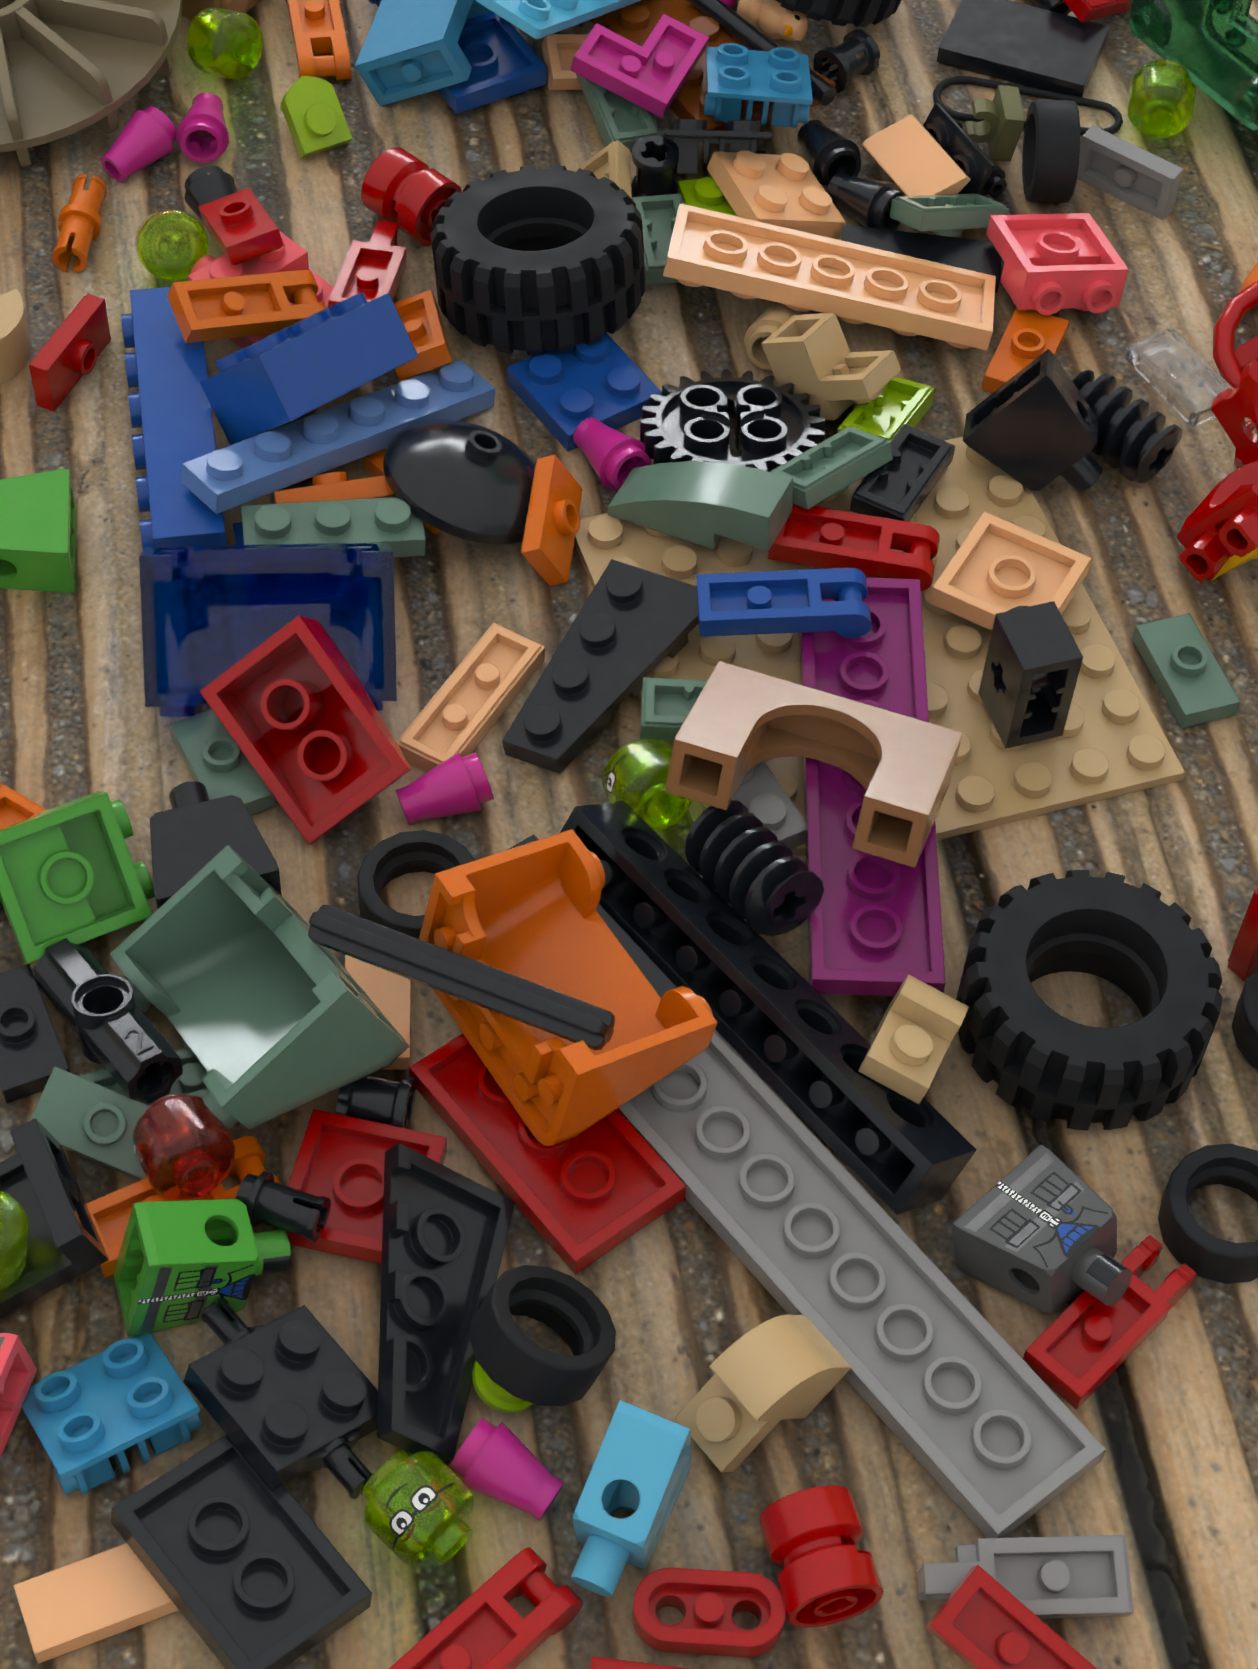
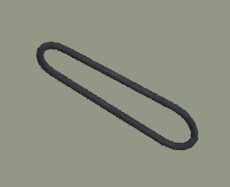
M972 76L946 78L937 84L933 92L934 104L939 103L952 118L960 121L980 122L985 119H976L973 114L957 112L944 105L940 96L942 90L958 83L997 89L998 85L1013 86L1019 88L1020 94L1051 100L1074 101L1077 105L1105 110L1115 118L1114 125L1102 129L1110 134L1117 132L1123 123L1122 115L1118 109L1106 102ZM1080 127V135H1084L1089 128Z

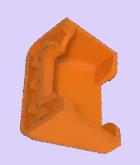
M573 829L435 873L419 936L420 940L606 1009L615 1016L614 1033L610 1042H607L602 1050L596 1051L590 1049L584 1040L574 1043L432 988L528 1129L545 1146H552L576 1137L705 1051L710 1044L718 1023L713 1017L712 1010L703 997L696 995L691 989L685 986L677 987L666 991L661 998L596 911L601 897V890L605 885L604 868L598 856L586 848Z

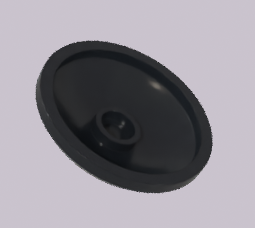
M456 420L421 422L404 428L392 438L383 461L385 478L396 497L405 501L410 506L412 513L433 527L465 540L495 545L514 544L523 541L536 462L518 445L491 429Z

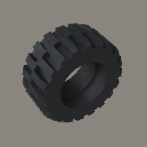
M535 165L521 166L519 171L507 173L506 170L491 173L489 179L484 181L476 179L466 184L463 193L456 191L449 197L432 224L431 242L438 304L441 312L463 336L467 334L472 342L483 347L491 344L499 352L512 354L514 350L526 351L527 355H543V351L558 350V353L573 351L575 345L582 343L589 346L601 341L604 333L609 332L613 334L625 324L627 318L630 319L641 303V297L645 293L641 213L636 208V203L623 189L620 190L615 182L606 177L597 179L594 173L579 168L576 172L569 171L565 166L550 165L549 169H536Z
M1069 870L1065 878L1056 879L1054 873L1030 879L1028 890L1022 885H1018L1001 895L998 905L989 907L978 921L975 935L971 936L956 1000L968 1006L966 1016L958 1030L962 1048L968 1054L974 1053L971 1066L979 1077L986 1083L994 1080L998 1084L996 1094L1013 1107L1018 1102H1021L1031 1108L1029 1116L1046 1123L1049 1122L1050 1117L1066 1120L1067 1128L1088 1131L1091 1123L1102 1122L1104 1130L1127 1127L1131 1115H1134L1138 1121H1146L1162 1113L1165 1103H1175L1187 1091L1192 1077L1197 1075L1220 1015L1223 999L1219 993L1222 983L1221 971L1214 957L1209 958L1212 946L1200 928L1191 930L1189 927L1191 917L1177 903L1174 902L1168 906L1160 900V891L1145 883L1142 884L1141 888L1124 883L1126 876L1106 872L1105 878L1091 877L1089 870ZM1072 971L1092 974L1113 983L1123 990L1136 1004L1143 1018L1132 1024L1112 1028L1079 1024L1061 1016L1045 1004L1034 990L1031 982L1045 975L1057 972Z

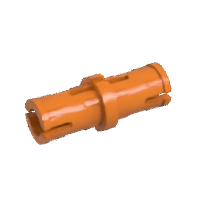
M81 174L74 179L69 203L61 209L59 214L58 228L60 234L52 253V260L56 267L64 272H68L72 256H75L72 268L73 273L81 272L86 268L91 243L98 238L101 231L102 219L99 214L103 200L106 198L107 186L102 179L95 175L91 177L88 190H84L87 174Z

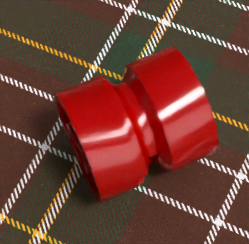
M396 147L383 152L372 163L362 184L361 199L365 207L388 222L399 223L398 229L425 246L432 245V224L440 209L456 191L463 192L461 187L435 169H429L427 164L401 147Z
M828 1485L800 1490L782 1497L769 1505L760 1514L759 1525L770 1561L776 1566L785 1567L778 1574L777 1585L783 1597L788 1621L793 1626L809 1628L842 1622L865 1612L881 1600L884 1591L872 1554L869 1551L857 1550L856 1547L863 1537L864 1529L853 1495L848 1488Z

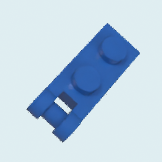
M856 568L696 574L700 637L836 631L845 638H857L867 634L872 627L870 608L863 602L868 594L866 575ZM822 599H833L834 601L822 602Z

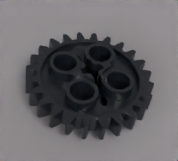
M728 369L723 370L721 378H713L706 371H701L700 381L695 382L688 377L681 376L679 388L664 384L662 385V395L651 394L649 396V406L642 407L640 441L645 445V453L650 459H654V464L683 461L717 462L757 468L770 472L823 442L825 437V418L820 417L821 407L819 405H809L810 395L808 393L793 395L794 384L792 383L776 387L774 386V376L772 375L757 381L753 380L752 371H746L741 378H733L732 373ZM727 407L733 408L735 412V445L738 450V457L730 454V419Z

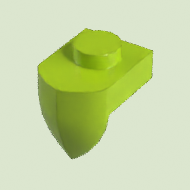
M302 76L295 81L283 96L280 109L285 116L300 159L346 145L353 139L334 87L328 81L312 76Z

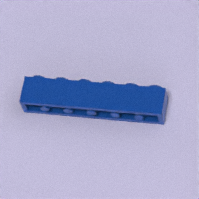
M171 287L130 290L132 313L121 314L125 348L135 347L136 352L125 354L128 387H139V393L128 394L132 428H143V434L132 435L136 470L146 469L147 476L136 477L139 511L150 512L151 519L140 520L142 549L144 556L155 555L159 579L230 572L223 512L218 514L213 512L181 483L182 463L215 451L216 444L211 405L200 384V381L208 378L204 341L185 343L167 297Z

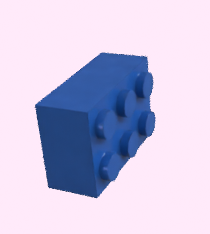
M363 292L215 361L220 372L200 381V384L230 445H233L288 423L419 356L389 293L367 302Z

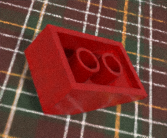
M298 615L200 690L202 696L308 845L316 842L412 770L354 669L321 623L316 619Z

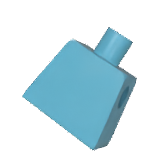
M621 1400L619 1401L572 1519L576 1540L584 1545L570 1577L574 1583L598 1595L612 1597L626 1563L640 1569L647 1568L691 1468L689 1428ZM619 1510L634 1512L631 1516L623 1519L610 1516Z

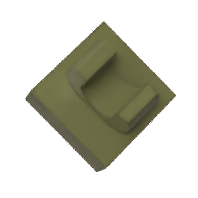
M998 85L993 101L986 98H977L972 101L974 118L985 120L980 122L965 121L964 128L966 134L975 143L987 141L991 160L1011 162L1026 120L1019 88Z

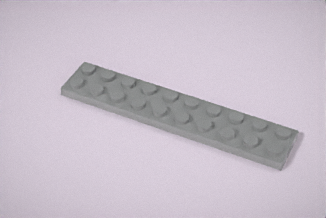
M716 1029L705 1051L618 1108V1111L686 1185V1200L780 1306L790 1315H806L852 1368L846 1373L844 1378L986 1538H1005L1102 1461L1106 1448Z

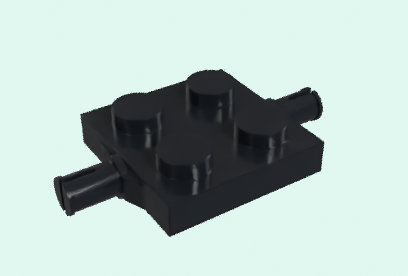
M225 1298L219 1299L218 1303L215 1301L204 1310L201 1319L204 1323H207L224 1345L188 1365L183 1381L271 1489L301 1472L328 1468L352 1499L358 1498L360 1493L361 1495L365 1494L374 1485L376 1476L367 1469L351 1449L359 1439L377 1430L378 1390L305 1305L266 1325L247 1327Z

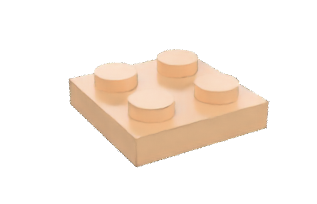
M747 150L738 152L714 151L706 169L737 217L828 238H839L846 221L802 156L793 153H783L782 155L757 154Z
M984 511L932 587L930 603L991 631L997 613L1006 612L1018 606L1029 607L1054 601L1062 614L1088 574L1091 557Z

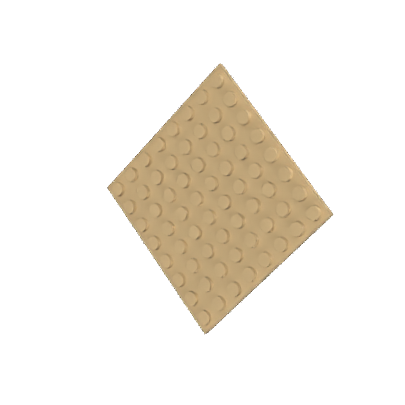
M963 437L944 440L955 445L953 460L910 520L913 523L931 526L940 535L938 553L931 560L935 566L933 583L930 588L921 591L929 723L963 733L951 782L935 819L936 840L1183 780L1186 773L1082 583L1061 614L1083 656L1063 736L1005 749L978 693L992 631L931 604L932 587L984 511L1058 544L1061 543L1031 490L968 447L963 442ZM866 476L850 484L849 488L844 492L832 495L815 506L856 513L850 510L851 497ZM608 513L581 518L580 529L576 533L574 541L593 589L611 559L696 586V574L824 569L768 559L767 550L722 536L715 549L707 548L609 516ZM890 549L894 551L903 552L902 550ZM698 624L688 634L689 642L676 656L671 658L667 655L648 675L651 678L708 680L717 663L722 661L801 685L799 633L700 637ZM641 690V691L637 694L640 703H642V690ZM656 740L669 771L674 741ZM778 757L764 761L805 819L803 757ZM680 797L691 826L701 813L710 807V805ZM805 844L792 849L793 856L798 857L806 864Z

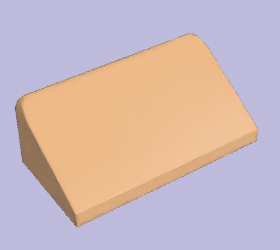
M912 114L875 133L862 143L865 149L906 196L958 194L971 180Z

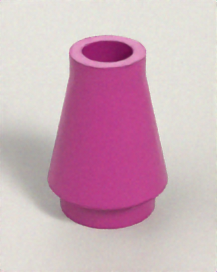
M209 92L200 93L193 99L191 108L180 122L176 131L179 147L188 158L195 162L207 163L217 159L226 151L229 144V134L223 115V103L217 95Z
M149 106L144 111L137 110L109 151L101 157V164L113 179L123 183L132 174L170 154L173 151V143L177 140V130L172 121L161 110Z
M591 417L583 420L574 431L573 441L575 445L582 450L598 478L608 489L619 490L633 468L651 465V460L645 453V445L641 441L603 424L597 418Z
M458 752L409 785L395 790L409 825L422 820L482 811L480 804L494 799L489 781L476 752L461 757Z
M484 1418L473 1428L449 1467L463 1477L460 1485L525 1511L539 1521L550 1508L564 1485V1482L552 1475L503 1422L496 1427Z

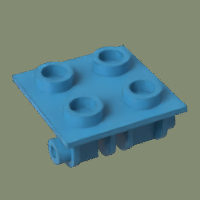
M725 43L719 47L706 46L707 94H705L704 115L713 116L715 122L740 121L742 100H746L744 121H751L753 102L761 101L760 125L766 126L769 102H773L770 118L771 126L797 128L798 123H808L809 109L813 102L808 55L799 54L796 50L786 47H777L770 51L748 50L745 46L736 43Z
M151 1332L119 1340L111 1344L106 1350L78 1364L45 1376L37 1384L30 1386L22 1406L23 1412L54 1465L53 1471L65 1495L77 1489L84 1495L90 1492V1489L116 1477L109 1461L111 1456L114 1457L123 1474L130 1472L131 1469L124 1450L131 1446H134L143 1464L150 1462L151 1457L144 1441L147 1438L157 1456L181 1443L185 1444L191 1441L190 1433L202 1427L197 1414L200 1412L199 1406Z

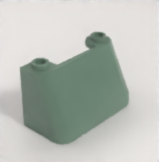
M229 845L221 850L114 949L110 955L126 977L124 979L130 982L136 1006L142 1011L147 1012L154 1005L167 1016L208 1072L202 1079L209 1091L201 1098L207 1108L228 1128H232L239 1121L246 1128L252 1129L391 1065L409 1048V1045L330 949L311 941L308 936L309 924Z

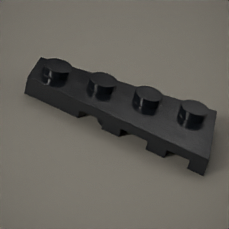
M611 559L504 736L502 743L505 755L560 774L612 721L610 714L626 697L630 696L634 699L642 690L643 677H648L667 655L674 658L689 642L688 634L699 624L696 586Z
M398 1143L385 1151L377 1438L439 1466L454 1459L472 1384L473 1366L476 1361L469 1340L471 1322L492 1285L497 1280L515 1202Z

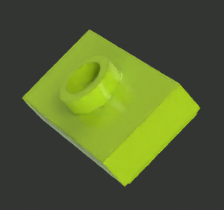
M894 377L883 387L884 392L878 398L867 403L858 404L839 426L838 432L852 426L891 442L903 424L915 428L933 405L934 388Z

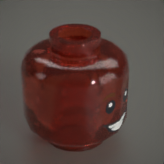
M170 1095L157 1100L140 1117L133 1131L134 1152L148 1182L158 1194L170 1199H191L208 1194L218 1187L229 1175L235 1162V1145L226 1126L215 1117L205 1105L203 1098L198 1095Z

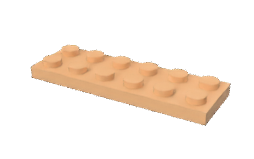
M679 203L663 273L665 277L676 279L681 284L690 287H701L704 285L730 291L733 295L742 299L760 298L782 303L786 307L799 312L813 310L821 313H836L838 318L847 323L862 324L865 322L891 328L894 332L903 336H926L943 340L947 344L960 349L971 347L982 350L988 349L993 333L996 276Z

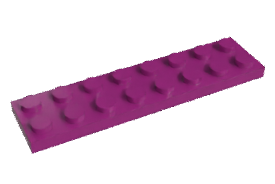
M866 578L868 594L863 602L870 608L872 627L867 634L861 637L845 638L836 631L799 633L801 685L929 722L919 579ZM822 599V602H824V601H834V600H833V599ZM803 757L806 865L808 866V871L814 872L822 880L824 887L820 904L808 918L810 985L819 994L895 996L905 977L909 974L944 992L946 982L935 822L916 868L852 849L866 790L846 771L820 760Z

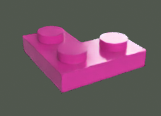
M665 14L662 15L643 46L596 23L575 54L570 71L663 118L704 53L709 37Z

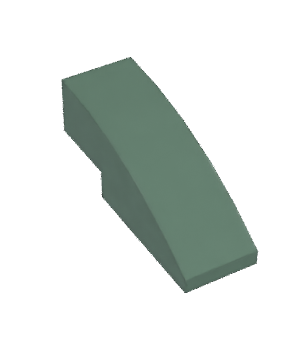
M698 461L657 463L631 470L608 505V515L711 549H715L722 536L769 551L792 513L793 478L757 468L727 463Z

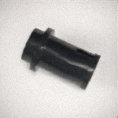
M263 1171L259 1176L247 1174L236 1196V1199L246 1205L252 1227H256L261 1222L306 1237L307 1240L316 1242L320 1238L321 1230L316 1229V1226L321 1229L325 1228L331 1208L330 1198L325 1196L319 1197L274 1182V1175Z

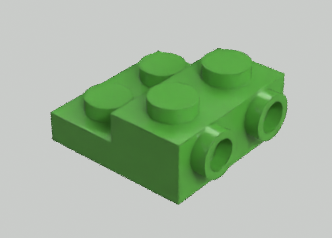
M97 791L37 813L38 816L0 829V899L25 963L28 964L41 959L46 947L65 938L71 943L81 944L149 918L152 915L147 900L155 897L154 885L144 862L141 860L133 863L125 839L133 836V830L120 799L111 802L107 792Z

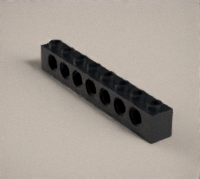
M624 800L575 806L561 832L573 829L586 848L595 853L600 859L605 872V885L601 890L599 904L676 987L685 986L707 1001L712 1010L713 1017L718 1022L715 1028L716 1031L896 1215L942 1199L977 1149L924 1097L920 1104H917L858 1072L871 1045Z

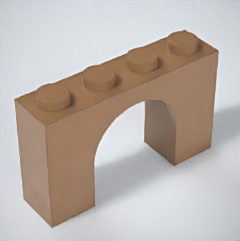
M719 661L674 739L665 792L727 811L745 775L755 765L778 757H805L820 760L846 771L866 790L852 849L916 868L949 788L963 733Z

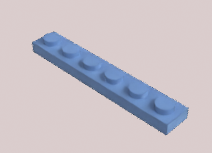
M459 360L182 463L181 483L213 512L218 514L386 449L392 438L399 431L411 425L430 420L458 421L492 408L496 388Z

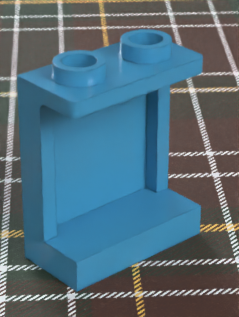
M381 0L356 61L355 68L380 107L468 81L472 66L460 48L458 40L467 19L487 14L491 10L475 0Z

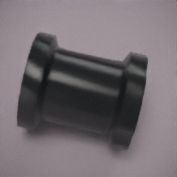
M861 29L852 30L844 36L843 43L834 48L825 47L818 51L813 59V69L836 83V93H840L850 85L854 77L859 74L869 75L879 67L880 51L871 35L866 34ZM864 51V56L857 59L855 55ZM837 64L838 68L833 71L829 70L830 66Z
M653 135L636 141L632 148V160L637 166L636 176L631 184L632 197L676 194L677 184L672 175L673 168L679 162V148L677 144L671 139Z
M370 1075L339 1088L335 1114L408 1129L416 1095V1078L405 1075L401 1081H395Z

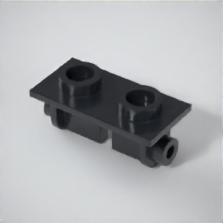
M935 103L923 126L971 179L958 194L978 193L980 195H989L990 197L999 196L1007 186L1005 172L1000 167L995 166L963 130V126L958 120L953 119L939 103Z

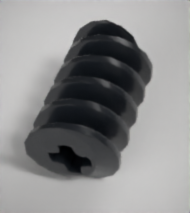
M1086 370L1080 372L1072 382L1098 421L1097 445L1092 452L1097 455H1103L1104 461L1113 468H1119L1120 474L1130 481L1136 480L1138 483L1149 481L1165 467L1172 457L1182 437V429L1173 424L1163 430L1166 416L1159 411L1147 416L1149 403L1142 398L1130 404L1133 391L1126 386L1114 390L1116 378L1110 373L1103 374L1094 380L1093 371Z
M732 800L727 811L713 806L708 807L693 823L688 833L685 845V855L688 864L702 875V878L727 903L731 904L732 909L743 919H746L747 924L758 934L766 936L785 934L805 922L820 904L824 893L822 880L814 872L808 871V866L798 857L793 856L792 851L783 842H778L777 836L767 827H763V823L753 813H748V808L740 801Z

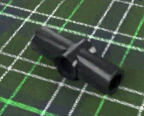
M65 938L46 947L41 960L33 966L36 983L77 1032L84 1056L93 1063L103 1065L130 1099L140 1098L151 1103L170 1094L172 1085L183 1074L180 1056L136 1006L130 982L121 976L109 974L85 944H74Z

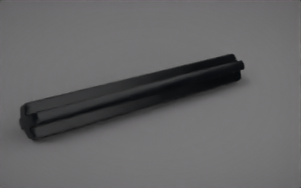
M322 905L310 917L308 936L314 943L574 1043L584 1040L590 1049L602 1050L606 1043L610 1042L614 1033L615 1016L606 1009L330 905Z

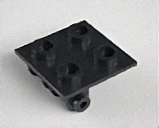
M675 119L672 124V130L665 129L661 132V136L671 138L679 148V162L673 168V175L698 174V143H702V176H708L706 168L709 164V144H718V151L725 152V144H729V152L747 150L757 154H766V150H756L757 140L770 139L773 135V132H760V121L725 122V131H707V120Z

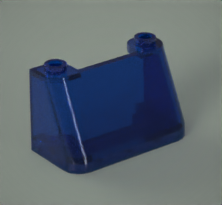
M390 544L186 545L147 547L142 550L139 556L145 707H159L160 716L186 717L196 715L197 705L207 703L200 693L202 688L298 615L316 619L321 623L354 669L378 711L383 710V701H397L394 554Z

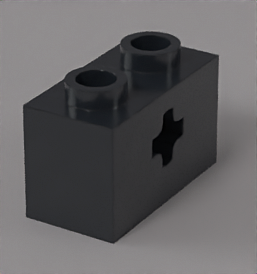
M1054 601L1029 607L1018 606L995 615L978 693L1005 749L1063 736L1083 656Z

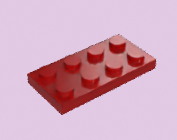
M463 1033L409 1067V1076L416 1078V1089L506 1195L515 1202L518 1209L575 1275L685 1199L686 1185L618 1109L576 1137L552 1146H545L540 1143L528 1129Z

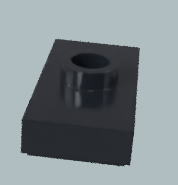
M903 424L891 441L893 460L866 475L851 497V511L858 514L910 522L952 462L955 445Z
M30 964L0 973V1087L6 1103L43 1091L54 1066L70 1072Z

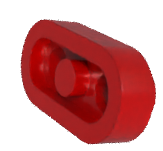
M688 1568L658 1569L648 1574L639 1583L634 1594L632 1621L635 1631L645 1644L661 1652L745 1658L760 1656L776 1645L781 1637L786 1618V1607L781 1591L771 1580L760 1574ZM670 1606L677 1608L684 1618L677 1624L668 1625L661 1622L656 1613L661 1608ZM747 1611L757 1617L759 1625L749 1630L742 1629L734 1623L732 1617L738 1612Z

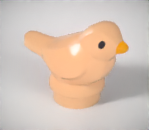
M739 0L737 13L757 29L759 28L770 39L802 41L808 29V19L804 13L796 10L793 12L781 7V3L775 0Z

